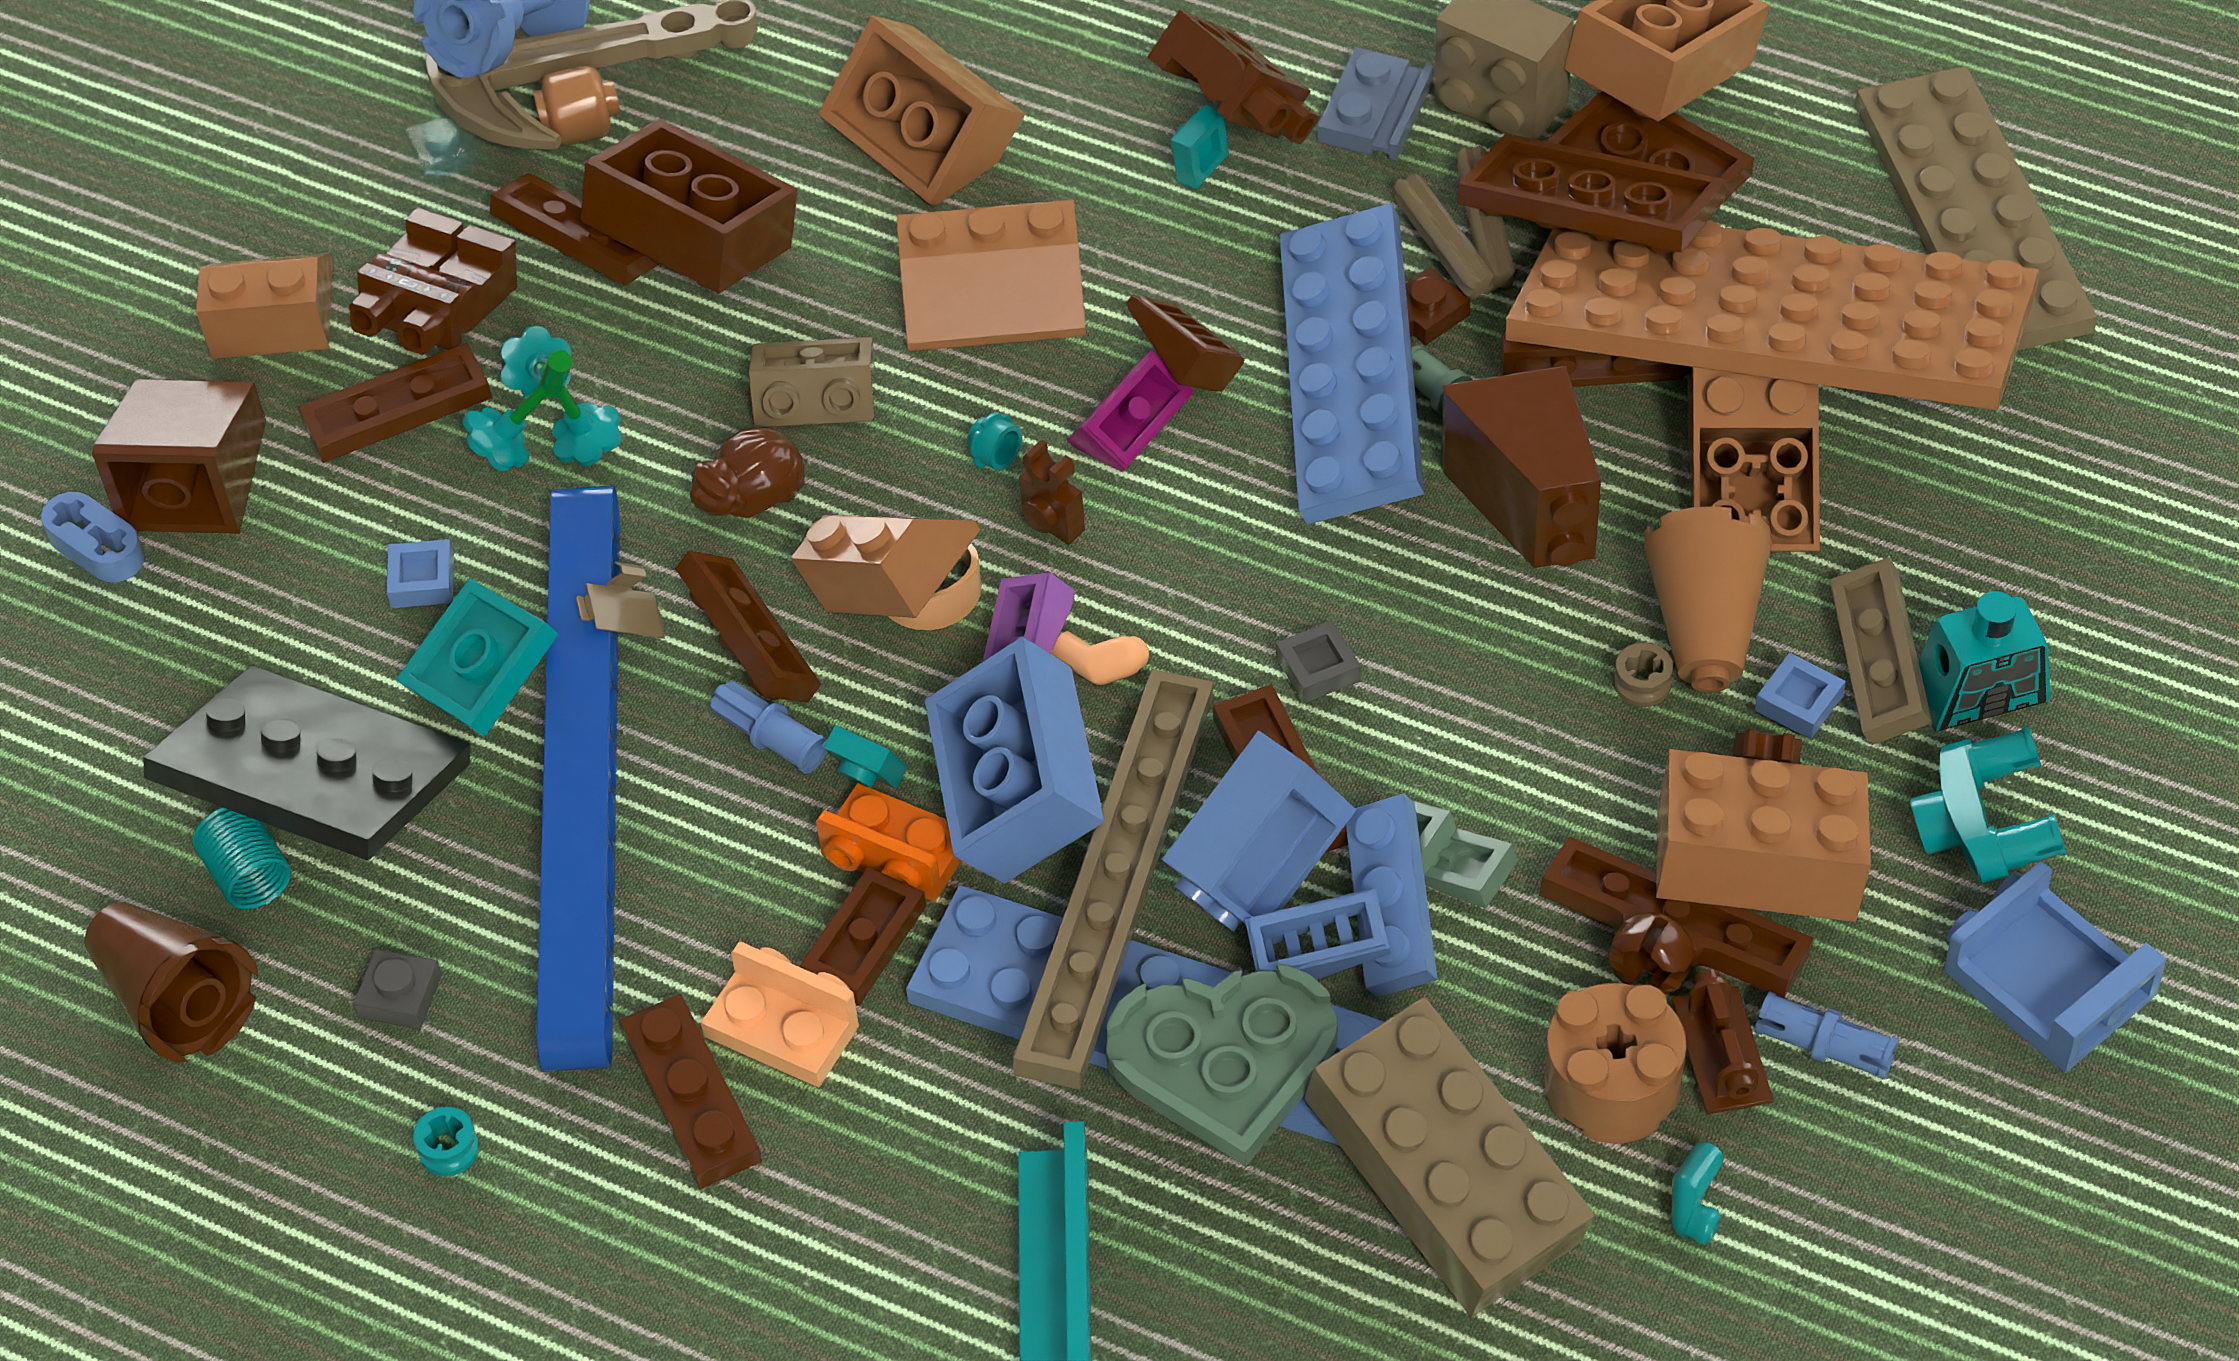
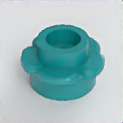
M994 412L987 417L978 419L971 427L967 437V446L970 449V454L974 456L973 464L980 469H983L985 466L995 470L1007 468L1020 451L1023 435L1020 427L1013 424L1012 419L1007 414Z

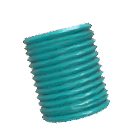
M222 807L206 816L197 826L192 838L193 847L216 882L219 890L226 898V901L232 907L242 910L258 908L278 897L286 888L291 878V866L263 822Z

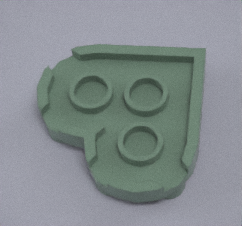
M1276 964L1277 972L1256 971L1242 977L1241 970L1231 973L1215 987L1190 978H1182V985H1161L1150 990H1146V984L1136 987L1118 1002L1107 1022L1106 1060L1109 1073L1135 1099L1246 1167L1306 1094L1314 1068L1332 1057L1337 1048L1338 1018L1330 1004L1328 990L1309 973L1285 964Z

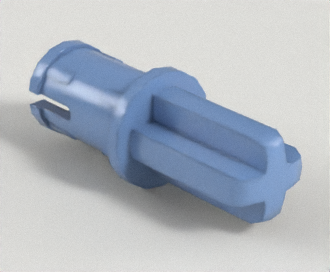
M729 681L725 685L720 684L714 691V698L710 703L712 712L749 735L750 743L759 750L766 747L797 766L804 774L814 771L824 759L827 750L823 747L827 739L822 735H817L789 717L787 708L781 703L777 702L770 705L735 681Z

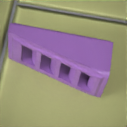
M1050 572L1002 578L983 661L1022 636L1051 654L1071 610L1075 590Z

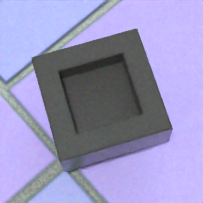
M1333 620L1276 642V659L1303 704L1361 681V665Z
M375 949L353 1003L358 1018L421 1030L442 976L438 960Z

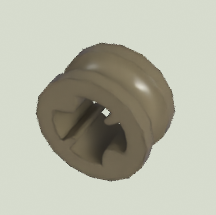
M1638 642L1624 648L1619 653L1615 665L1614 686L1619 697L1626 703L1637 707H1651L1661 703L1668 697L1672 686L1673 660L1669 653L1662 647L1647 642ZM1639 669L1652 671L1648 680L1635 678Z

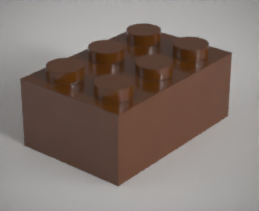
M659 118L585 161L580 221L610 236L612 240L619 241L650 257L654 262L665 265L697 282L701 287L719 294L791 248L798 188Z

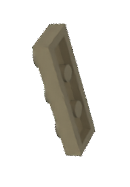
M1887 557L1830 579L1860 725L1864 736L1871 745L1931 724V715L1899 573L1895 565Z

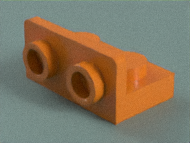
M860 783L856 784L837 814L823 810L816 820L821 854L827 857L835 866L846 871L859 870L861 872H865L867 867H870L924 891L925 898L936 902L962 861L953 854L947 819Z

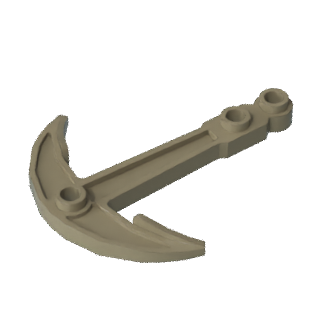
M721 0L713 6L699 3L647 13L639 19L516 39L513 43V49L503 65L486 74L474 75L469 78L457 77L445 71L426 52L427 73L436 103L458 127L501 145L527 149H557L561 144L560 134L544 126L528 114L507 91L500 92L499 99L495 91L542 81L543 77L550 72L584 65L601 68L646 57L686 59L695 55L699 50L713 48L719 42L728 48H742L753 41L754 35L758 31L756 7L750 0Z

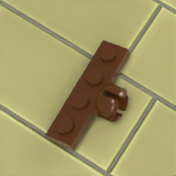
M1569 837L1541 881L1539 896L1608 924L1618 931L1611 942L1613 947L1609 951L1608 960L1615 976L1623 984L1635 986L1644 971L1647 970L1654 974L1647 985L1658 988L1664 995L1677 990L1690 969L1697 966H1705L1785 998L1808 960L1814 940L1811 936L1743 908L1656 898V872L1572 837Z

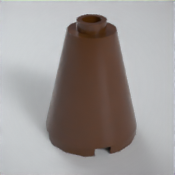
M118 902L105 907L90 922L84 939L86 952L146 1045L156 1054L176 1063L188 1062L182 1056L198 1051L208 1056L220 1050L239 1033L254 1008L256 996L250 992L252 974L258 977V969L248 951L238 943L126 902Z

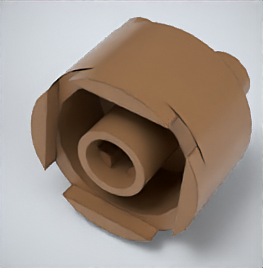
M1606 983L1591 986L1581 991L1569 992L1560 999L1557 1011L1552 1017L1548 1029L1544 1077L1545 1094L1554 1114L1563 1122L1565 1117L1572 1124L1581 1128L1583 1136L1594 1141L1613 1144L1637 1141L1656 1131L1660 1126V1122L1671 1111H1674L1681 1093L1686 1038L1683 1026L1676 1013L1667 1004L1665 995L1658 988L1651 985L1633 986L1620 983Z

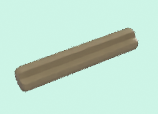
M1477 146L1473 149L1464 147L1458 152V163L1456 166L1460 181L1488 153L1483 147ZM1465 206L1474 247L1493 272L1491 282L1494 284V288L1492 291L1499 287L1509 288L1514 283L1513 274L1515 269L1503 217L1489 216L1482 213L1480 209Z
M1412 174L1406 180L1398 179L1394 185L1396 190L1395 201L1464 295L1471 299H1476L1481 294L1488 295L1494 288V284L1491 282L1493 272L1423 178Z

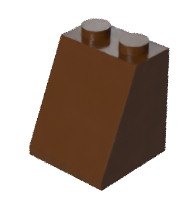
M1554 367L1444 385L1441 465L1444 474L1533 568L1552 565L1567 566L1579 561L1595 559L1601 478L1567 367Z
M136 379L94 443L92 456L113 513L129 523L136 531L240 534L266 425V418L255 383L233 380L180 381L176 379Z

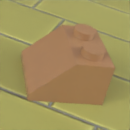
M331 253L221 262L199 267L196 313L211 359L329 349L333 274Z
M823 515L821 519L809 528L805 540L790 559L826 612L916 618L981 529L975 521Z

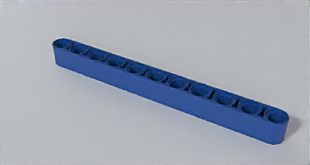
M614 485L554 489L551 492L547 624L559 635L547 650L537 997V1048L542 1072L609 1068L612 1065L618 632L596 629L594 619L590 622L581 620L576 597H584L588 594L585 583L607 586L608 581L619 575V565L615 564V562H619L620 517L617 491Z

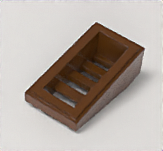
M1131 295L1126 302L1129 311L1179 385L1223 392L1244 364L1245 359L1237 350L1175 303L1137 295Z

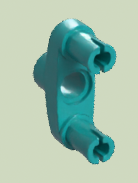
M2029 726L2023 727L2019 731L1972 743L1969 738L1943 746L1940 752L1941 790L1910 798L1912 811L1926 854L1931 855L1960 846L1970 869L1980 884L2008 877V870L2053 856L2067 854L2054 813H2050L2046 817L1998 830L1995 829L1994 825L1989 826L1980 794V790L1985 788L1984 783L2029 768L2042 767Z

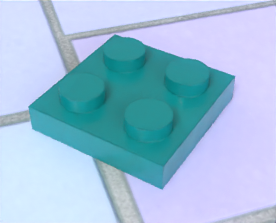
M469 578L396 678V681L415 695L482 737H485L536 665L541 661L559 633L541 619Z

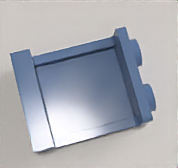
M2040 861L2024 875L2019 872L2010 875L1999 886L1992 901L1978 913L1974 910L1967 911L1953 924L1946 938L1949 942L1944 972L2059 1069L2067 1073L2157 996L2167 959L2147 942L2129 956L2051 892L2049 883L2053 869L2043 861Z

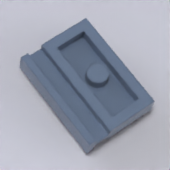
M1355 47L1317 126L1318 142L1368 155H1373L1374 150L1389 153V160L1397 161L1434 82V66L1426 64L1424 69L1409 66V60Z

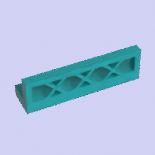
M1072 1121L1064 1122V1150L1018 1152L1020 1361H1092L1088 1154L1085 1122Z

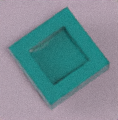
M1205 104L1187 123H1183L1177 129L1171 139V150L1174 157L1177 182L1195 190L1229 155L1224 116L1216 111L1217 109Z
M837 725L834 726L823 747L841 763L837 770L839 774L869 788H872L877 780L897 789L908 768L891 750Z

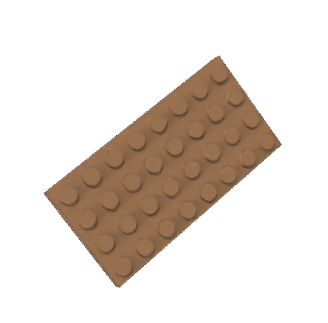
M1707 221L1682 253L1675 251L1660 253L1648 249L1643 244L1620 239L1600 240L1594 238L1588 232L1565 227L1553 228L1506 318L1505 340L1998 410L2037 291L2039 269L2025 268L2009 260H1997L1990 263L1965 260L1948 252H1935L1929 255L1905 252L1888 244H1875L1869 247L1845 244L1828 236H1815L1809 239L1785 236L1768 228H1756L1750 231L1725 228L1713 221Z

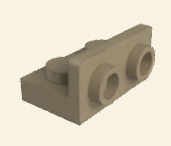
M873 337L753 344L749 366V381L754 424L757 427L873 420L875 413L872 386L874 369Z

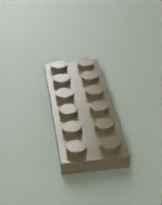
M1964 66L1858 89L1855 107L1928 254L1948 252L1959 256L1961 259L1987 263L1997 260H2009L2025 268L2039 269L2037 291L2018 350L2094 333L2098 317L1968 67Z

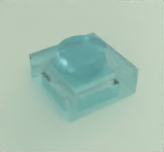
M448 115L406 129L410 145L428 182L482 164L479 148L471 132L458 127Z

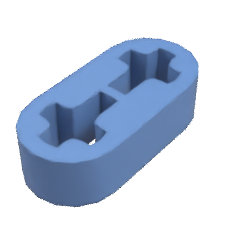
M80 492L62 493L50 499L43 507L41 520L50 544L96 578L105 582L124 581L137 574L143 566L145 556L136 530L125 520L88 495ZM81 520L85 526L83 530L75 525ZM104 544L112 551L103 554L101 545Z

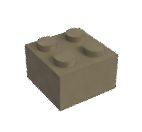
M1452 0L1436 19L1434 101L1447 106L1455 112H1461L1491 125L1503 133L1538 140L1569 101L1570 72L1564 70L1573 35V19L1529 0Z

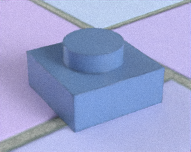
M450 539L388 544L387 596L391 608L452 603L454 552Z
M1789 652L1758 693L1755 711L1811 740L1842 699L1846 681Z

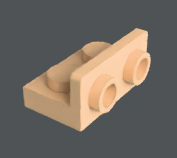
M738 942L731 952L735 972L701 1021L703 1036L819 1088L859 1027L854 993L842 980L834 975L824 972L814 974L792 964L783 954L774 949L763 947L759 950L743 942Z

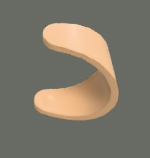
M970 544L961 556V559L969 568L965 575L950 587L935 592L916 618L888 617L904 627L916 630L945 628L966 617L976 606L982 587L979 558L974 546Z

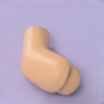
M1069 631L1063 632L1057 638L1051 651L1053 656L1071 666L1072 671L1096 685H1105L1134 675L1141 668L1145 667L1149 658V650L1146 643L1136 636H1119L1090 645Z

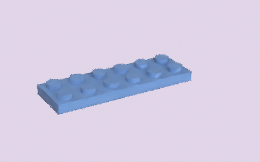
M1389 203L1280 234L1298 508L1300 514L1308 525L1423 495L1424 485L1400 220L1393 204Z

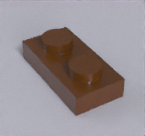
M867 867L800 964V968L814 974L824 972L836 976L854 993L855 1004L860 1006L927 907L925 892Z

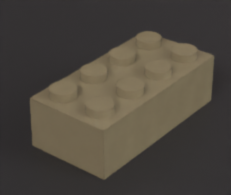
M1425 996L1314 1068L1304 1099L1471 1318L1582 1242L1595 1214Z

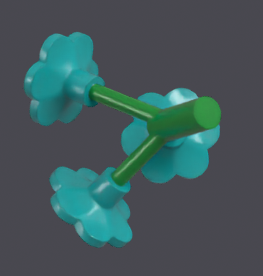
M538 325L526 328L521 337L506 339L500 349L501 357L505 362L500 371L502 383L511 390H520L526 399L515 411L507 410L503 415L493 408L485 407L481 412L470 411L463 418V425L469 432L467 436L469 447L477 455L487 457L489 463L495 469L503 472L509 471L512 466L522 468L529 461V454L523 445L525 442V436L522 432L525 427L524 419L546 397H557L565 410L564 418L558 420L552 429V435L556 439L553 452L559 461L567 463L576 460L581 466H591L600 460L603 452L615 449L622 439V434L618 429L621 416L616 408L613 406L598 408L592 402L575 403L566 388L571 378L572 358L570 345L560 337H551L544 327Z

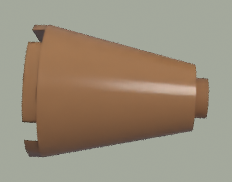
M1719 506L1692 507L1670 512L1660 517L1659 529L1653 532L1650 526H1648L1644 531V551L1678 675L1683 681L1691 683L1692 688L1701 692L1723 691L1730 686L1731 682L1738 680L1743 674L1772 546L1770 526L1762 518L1749 513L1750 524L1732 519L1731 508Z

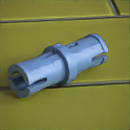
M1773 992L1767 994L1758 1015L1762 1019L1758 1020L1755 1025V1033L1764 1034L1811 1051V1059L1825 1063L1826 1058H1830L1876 1075L1882 1080H1885L1895 1057L1893 1051L1897 1050L1899 1038L1889 1037L1842 1020L1843 1013L1828 1008V1011L1823 1013L1779 997Z

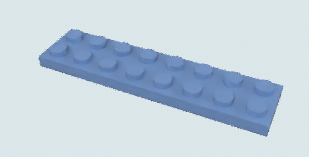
M959 884L906 988L908 1003L1020 1040L1063 918ZM1131 940L1089 1063L1108 1069L1106 1060L1107 1022L1118 1002L1136 987L1146 984V990H1150L1161 985H1182V978H1190L1215 987L1233 972ZM1331 1004L1338 1018L1337 1048L1333 1055L1385 1021ZM1305 1095L1280 1124L1281 1127L1340 1146L1304 1099Z

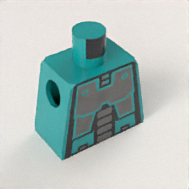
M1991 591L1979 598L1977 607L1943 615L1935 621L1918 661L1931 715V724L1935 732L2050 701L2048 646L2024 599L2016 596L2011 597L1999 591Z

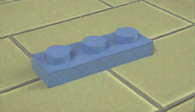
M1404 793L1355 808L1357 810L1346 823L1354 893L1373 888L1376 889L1391 952L1363 963L1365 987L1376 998L1438 980L1415 803ZM1359 913L1357 914L1361 941L1367 939L1362 915Z

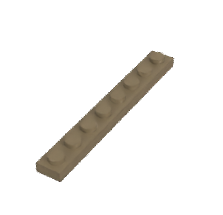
M1151 670L1102 808L1105 822L1094 830L1013 1058L1014 1076L1080 1090L1213 701V681Z

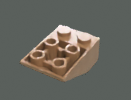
M1693 367L1688 380V455L1691 508L1713 506L1731 508L1732 519L1749 524V513L1759 516L1770 526L1772 542L1770 552H1820L1818 385Z

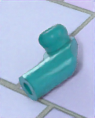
M1699 1142L1695 1144L1672 1179L1671 1225L1676 1234L1683 1240L1690 1237L1700 1244H1706L1713 1240L1719 1227L1717 1223L1721 1219V1215L1716 1208L1702 1205L1705 1191L1724 1164L1722 1152L1711 1143Z

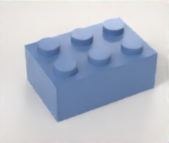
M1022 636L925 699L951 844L955 857L1005 884L1105 822L1071 666Z

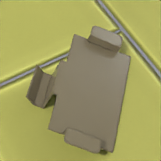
M615 562V564L621 567L622 573L608 581L607 586L585 583L588 594L584 597H576L581 620L590 622L594 619L596 629L665 639L664 626L660 610L657 608L655 594L632 590L634 585L647 577L645 569L639 565Z

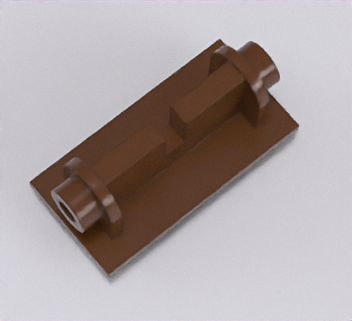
M1708 969L1699 972L1693 978L1695 985L1691 988L1690 994L1672 997L1671 1001L1684 1029L1686 1050L1706 1115L1773 1103L1774 1099L1738 986L1731 987L1729 980L1721 977L1717 970Z

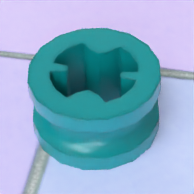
M454 1107L436 1108L421 1117L414 1128L413 1141L423 1167L432 1174L441 1177L455 1176L473 1165L479 1154V1141L470 1116L463 1110ZM449 1133L452 1140L456 1136L458 1142L455 1147L444 1150L441 1143L437 1146L435 1141L438 1136Z

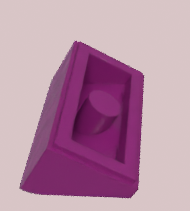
M1151 349L1124 375L1067 438V441L1076 449L1123 472L1195 391L1189 386L1179 385L1163 360Z

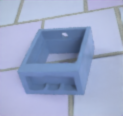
M1258 730L1162 860L1182 876L1175 887L1201 906L1205 912L1234 932L1241 922L1246 925V918L1282 910L1357 809L1307 763Z

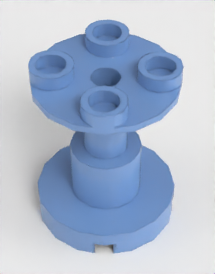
M414 0L413 14L415 24L424 23L428 36L421 38V41L432 59L445 71L457 77L469 78L474 75L486 74L505 63L513 49L515 30L519 26L531 37L583 28L588 19L590 0Z

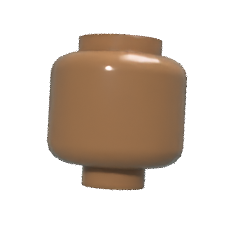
M591 65L550 72L543 77L541 89L533 91L540 123L560 134L561 146L607 137L611 129L610 116L621 114L614 81L602 82L598 70Z

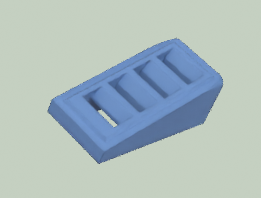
M1375 888L1245 919L1256 971L1277 972L1276 964H1285L1309 973L1317 980L1391 953ZM1361 913L1367 939L1354 942L1348 917ZM1336 922L1341 945L1328 948L1323 926ZM1311 932L1315 952L1302 954L1298 936ZM1285 941L1289 958L1276 961L1273 945Z

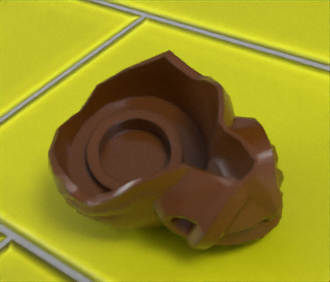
M752 427L740 430L721 445L713 461L705 460L692 471L690 499L697 509L709 516L732 515L751 518L778 503H789L795 499L805 482L804 459L796 446L789 441V438L774 429Z

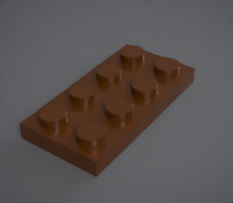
M1505 133L1459 182L1458 205L1480 209L1482 213L1489 216L1509 215L1532 220L1544 228L1565 227L1588 232L1591 236L1600 240L1620 239L1643 244L1655 252L1669 253L1675 251L1682 253L1725 201L1726 179Z

